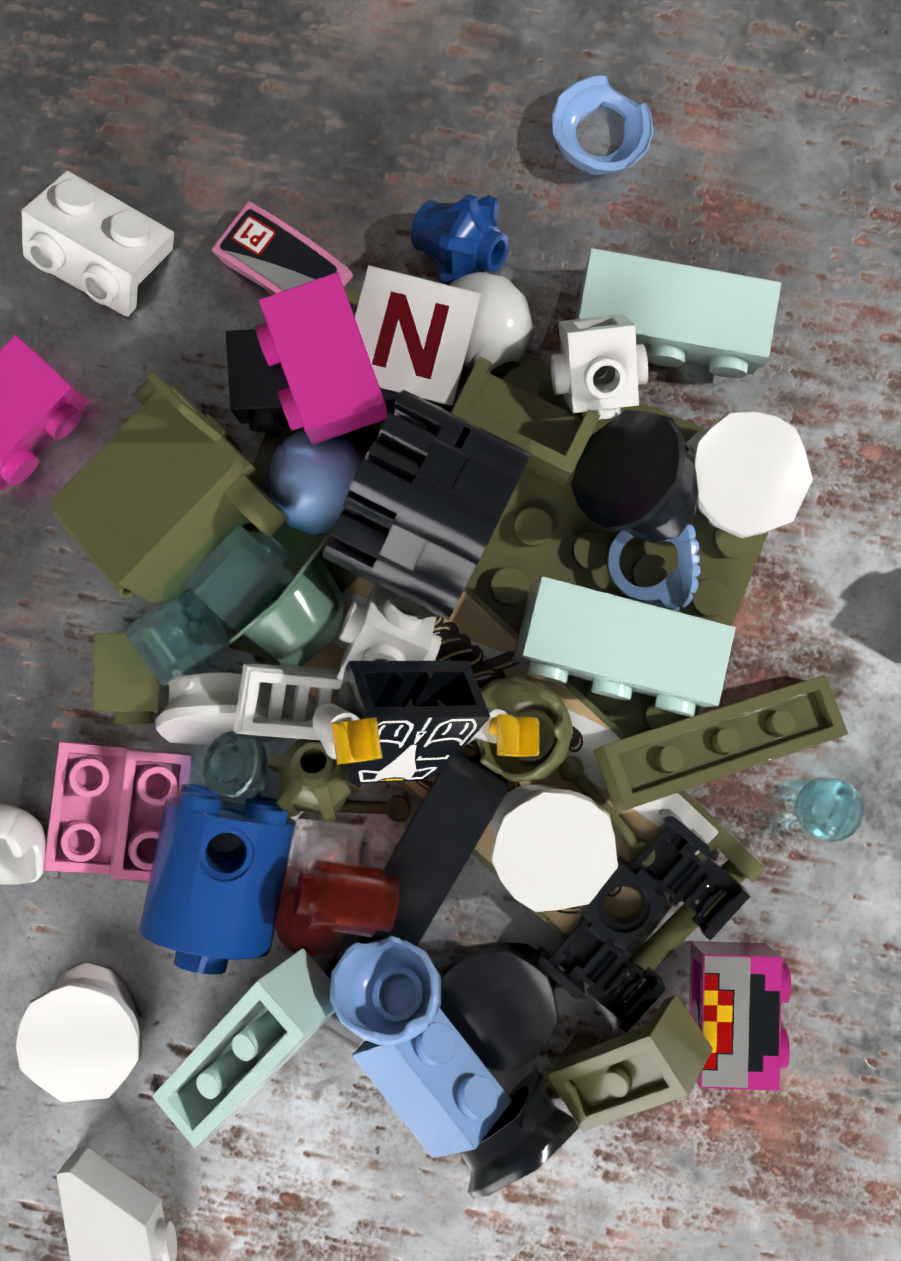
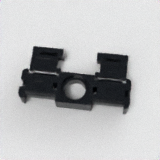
M663 809L659 812L665 823L648 840L647 844L632 861H626L621 855L617 858L618 868L589 904L578 906L579 913L582 915L549 952L541 945L538 948V964L543 971L575 997L585 995L584 982L589 985L587 993L617 1017L619 1027L626 1033L666 990L662 977L649 966L642 972L628 960L632 956V952L627 948L668 903L662 890L670 895L668 898L669 902L675 907L682 901L696 913L692 920L700 927L702 934L710 941L751 897L742 884L709 857L710 848L705 839L694 829H689L682 819L670 809ZM655 850L654 861L646 867L643 862ZM698 850L706 856L704 860L695 854ZM620 886L634 889L641 897L640 907L637 912L623 919L615 918L608 914L603 906L608 892ZM724 891H726L727 893L704 917L703 914L707 911V909L717 900V898ZM614 943H616L619 947H621L622 950L618 949V948L614 945ZM558 966H562L565 970L562 971ZM645 978L647 981H646V982L638 989V991L628 1000V1002L625 1003L624 1001L629 997V995L639 986V984H640V983L643 981V979Z

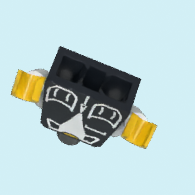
M349 661L345 668L336 704L326 703L319 706L313 716V727L327 755L332 759H336L337 765L341 764L346 780L367 793L380 792L388 782L425 781L434 778L465 745L475 739L494 744L497 743V755L528 757L539 755L538 718L514 717L513 715H508L503 710L486 706L469 661Z

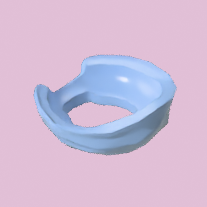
M603 75L590 76L572 83L558 96L552 114L553 136L563 157L575 167L591 175L614 174L632 167L648 151L654 132L652 113L649 106L645 102L639 105L614 90L609 85L607 76ZM600 106L615 110L625 119L623 142L614 153L607 156H594L587 153L580 147L576 138L578 123L585 116L597 111Z

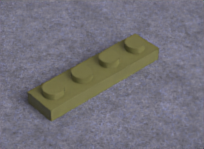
M822 675L594 749L593 752L616 814L849 734L826 675Z

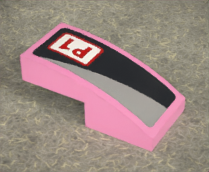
M248 201L211 249L226 266L262 286L270 296L339 272L344 287L353 277L349 268L279 218Z

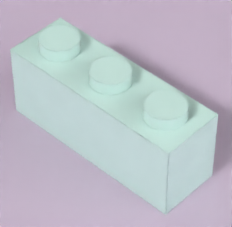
M591 248L584 269L575 319L624 314L635 324L636 345L644 344L647 360L650 363L665 367H680L686 361L708 365L709 372L720 377L743 378L747 373L753 374L769 358L782 282Z
M542 576L530 587L513 661L528 664L527 675L540 680L566 684L568 675L593 681L591 689L593 693L620 700H630L633 691L656 697L654 708L658 710L694 717L695 708L719 706L736 627Z
M304 948L260 978L152 1096L194 1149L238 1112L335 1012L329 1000L331 979Z

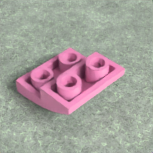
M58 740L46 834L44 871L110 874L111 879L149 881L165 801L170 797H180L182 784H189L192 755Z

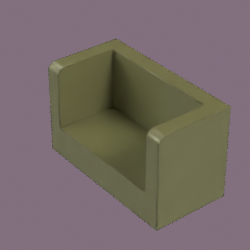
M479 356L451 413L468 421L471 425H476L532 453L525 468L565 486L600 415L588 409L584 419L561 409L490 374L492 362Z
M674 995L664 999L649 1025L598 1045L588 1031L576 1034L550 1069L547 1077L581 1130L586 1131L688 1096L713 1048L680 997Z

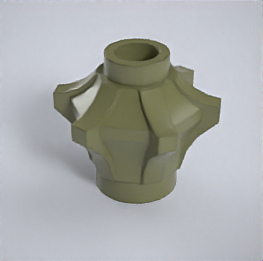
M299 739L283 755L270 754L267 765L279 774L283 791L276 804L283 810H288V812L298 808L311 810L317 814H322L324 822L327 823L336 820V812L347 803L350 794L362 791L345 779L341 764L337 765L336 759H332L327 755L320 740Z

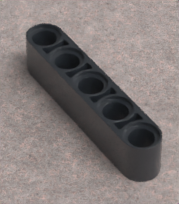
M461 751L436 776L324 971L330 979L332 970L346 949L356 942L367 944L389 936H395L402 941L406 940L418 946L502 802L511 780L504 778L501 774L494 773L482 763ZM336 1012L319 1028L354 1050L358 1048L363 1040L341 1024Z

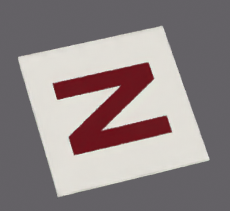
M368 265L355 320L379 387L399 393L404 389L420 398L453 406L481 293Z

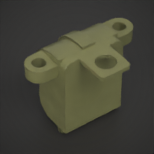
M151 369L146 375L148 379L133 393V396L142 406L49 502L53 505L52 514L120 597L128 598L135 593L151 603L174 600L187 590L207 569L242 525L252 522L264 534L271 537L289 517L269 496L268 486L264 478L243 456L233 438L209 413L205 416L177 387L169 385Z

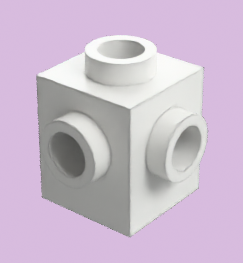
M624 314L558 321L561 354H554L550 357L554 394H564V399L573 413L582 412L583 418L588 409L599 414L598 420L618 416L621 414V407L638 406V385L647 384L648 360L644 344L636 345L635 324Z
M375 584L365 605L353 601L345 617L338 639L347 642L337 679L343 680L345 668L349 661H383L381 659L388 661H435L442 640L440 636L433 634L437 614Z

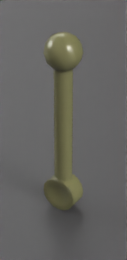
M573 756L566 757L563 763L558 766L560 776L566 781H573L585 796L590 797L610 814L613 829L629 847V857L632 861L647 844L648 840L638 839L617 813L615 814L614 809L583 774L584 766L581 760ZM655 850L643 862L646 867L654 861Z
M395 795L387 802L348 800L337 813L387 814L392 821L401 822L408 818L411 807L407 798ZM298 808L288 812L287 816L295 817L299 815L301 811H312L303 808Z

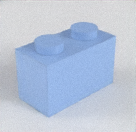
M440 1008L434 1021L428 1024L427 1030L415 1038L395 1045H378L365 1040L352 1054L355 1061L432 1158L476 1149L512 1102L511 1098Z

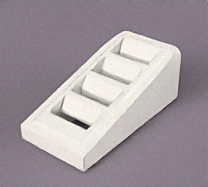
M244 664L233 731L236 734L320 740L313 727V718H305L310 687L319 688L315 710L323 704L330 703L332 690H340L342 680L337 679L339 669ZM260 682L272 683L267 717H255ZM286 684L296 685L291 718L281 717Z

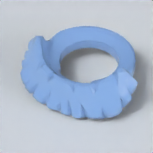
M688 524L679 537L664 540L675 545L678 555V566L663 581L651 587L635 586L623 576L619 566L620 554L625 544L634 536L624 529L619 530L609 545L606 558L608 575L616 589L631 600L654 604L657 607L668 610L672 609L676 612L679 611L680 606H687L693 599L692 593H696L699 581L696 577L701 572L700 567L697 565L700 563V556L697 555L699 543L695 539L696 533L693 525Z

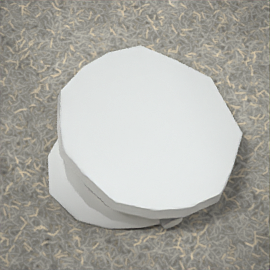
M761 412L727 413L708 430L697 432L687 442L695 451L692 459L697 472L699 489L697 509L709 519L708 524L737 537L745 538L764 534L794 521L813 480L805 449L795 427L777 416Z
M169 673L165 676V680L169 685L168 705L155 719L156 730L167 741L180 744L215 746L268 742L275 738L236 734L233 731L242 674L201 673L186 675ZM260 682L255 717H267L272 684Z
M544 784L520 785L504 796L493 816L491 826L494 842L490 858L499 880L517 901L535 912L561 910L589 904L618 868L615 833L610 814L590 797L585 796L579 791L563 790Z
M85 962L62 973L49 991L30 1001L20 1022L16 1042L20 1071L61 1102L109 1098L129 1077L142 1058L141 1031L143 1030V1018L138 1017L135 1004L126 985L112 969Z

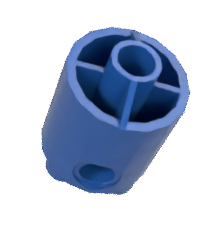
M182 784L180 797H170L165 801L139 931L143 938L154 944L175 950V966L195 973L222 974L227 970L228 960L256 959L267 956L271 950L296 821L287 816L288 810H283L277 806L276 802L278 799L246 795L244 805L222 801L220 798L221 791L218 789L194 784ZM221 833H233L242 839L241 843L229 852H219L208 845L214 836Z

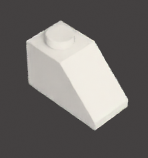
M89 1147L76 1149L56 1174L70 1261H176V1231L171 1221L165 1222L161 1198Z

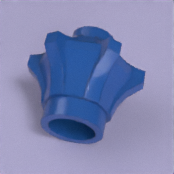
M467 194L455 203H439L430 200L424 203L418 210L412 224L411 241L415 249L424 252L435 263L442 284L449 285L463 276L476 272H485L487 270L495 272L504 263L509 249V239L506 234L500 232L497 216L500 203L497 198L488 195L477 200L476 196Z

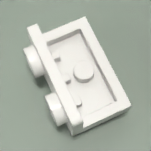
M68 170L21 210L24 257L43 272L55 275L86 293L93 301L106 305L126 317L136 309L138 285L173 250L174 232Z

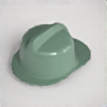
M333 528L281 596L228 641L230 644L241 635H245L284 666H303L333 639L340 629L344 615L343 595L319 554L320 549L331 536Z

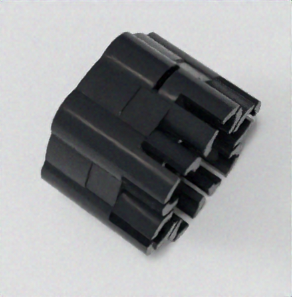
M403 389L394 402L393 408L396 409L394 415L388 414L379 432L377 442L374 441L368 450L365 460H362L351 482L349 492L343 504L344 509L331 533L334 539L333 541L329 540L326 544L322 558L449 620L492 537L532 453L476 425H471L468 421Z

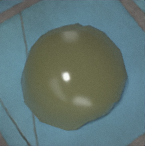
M520 676L493 679L480 690L486 706L503 710L508 715H513L514 717H535L539 720L538 756L497 755V743L494 744L475 739L481 753L480 762L496 774H501L506 779L514 782L544 779L563 763L568 754L573 725L566 705L555 691L531 679Z

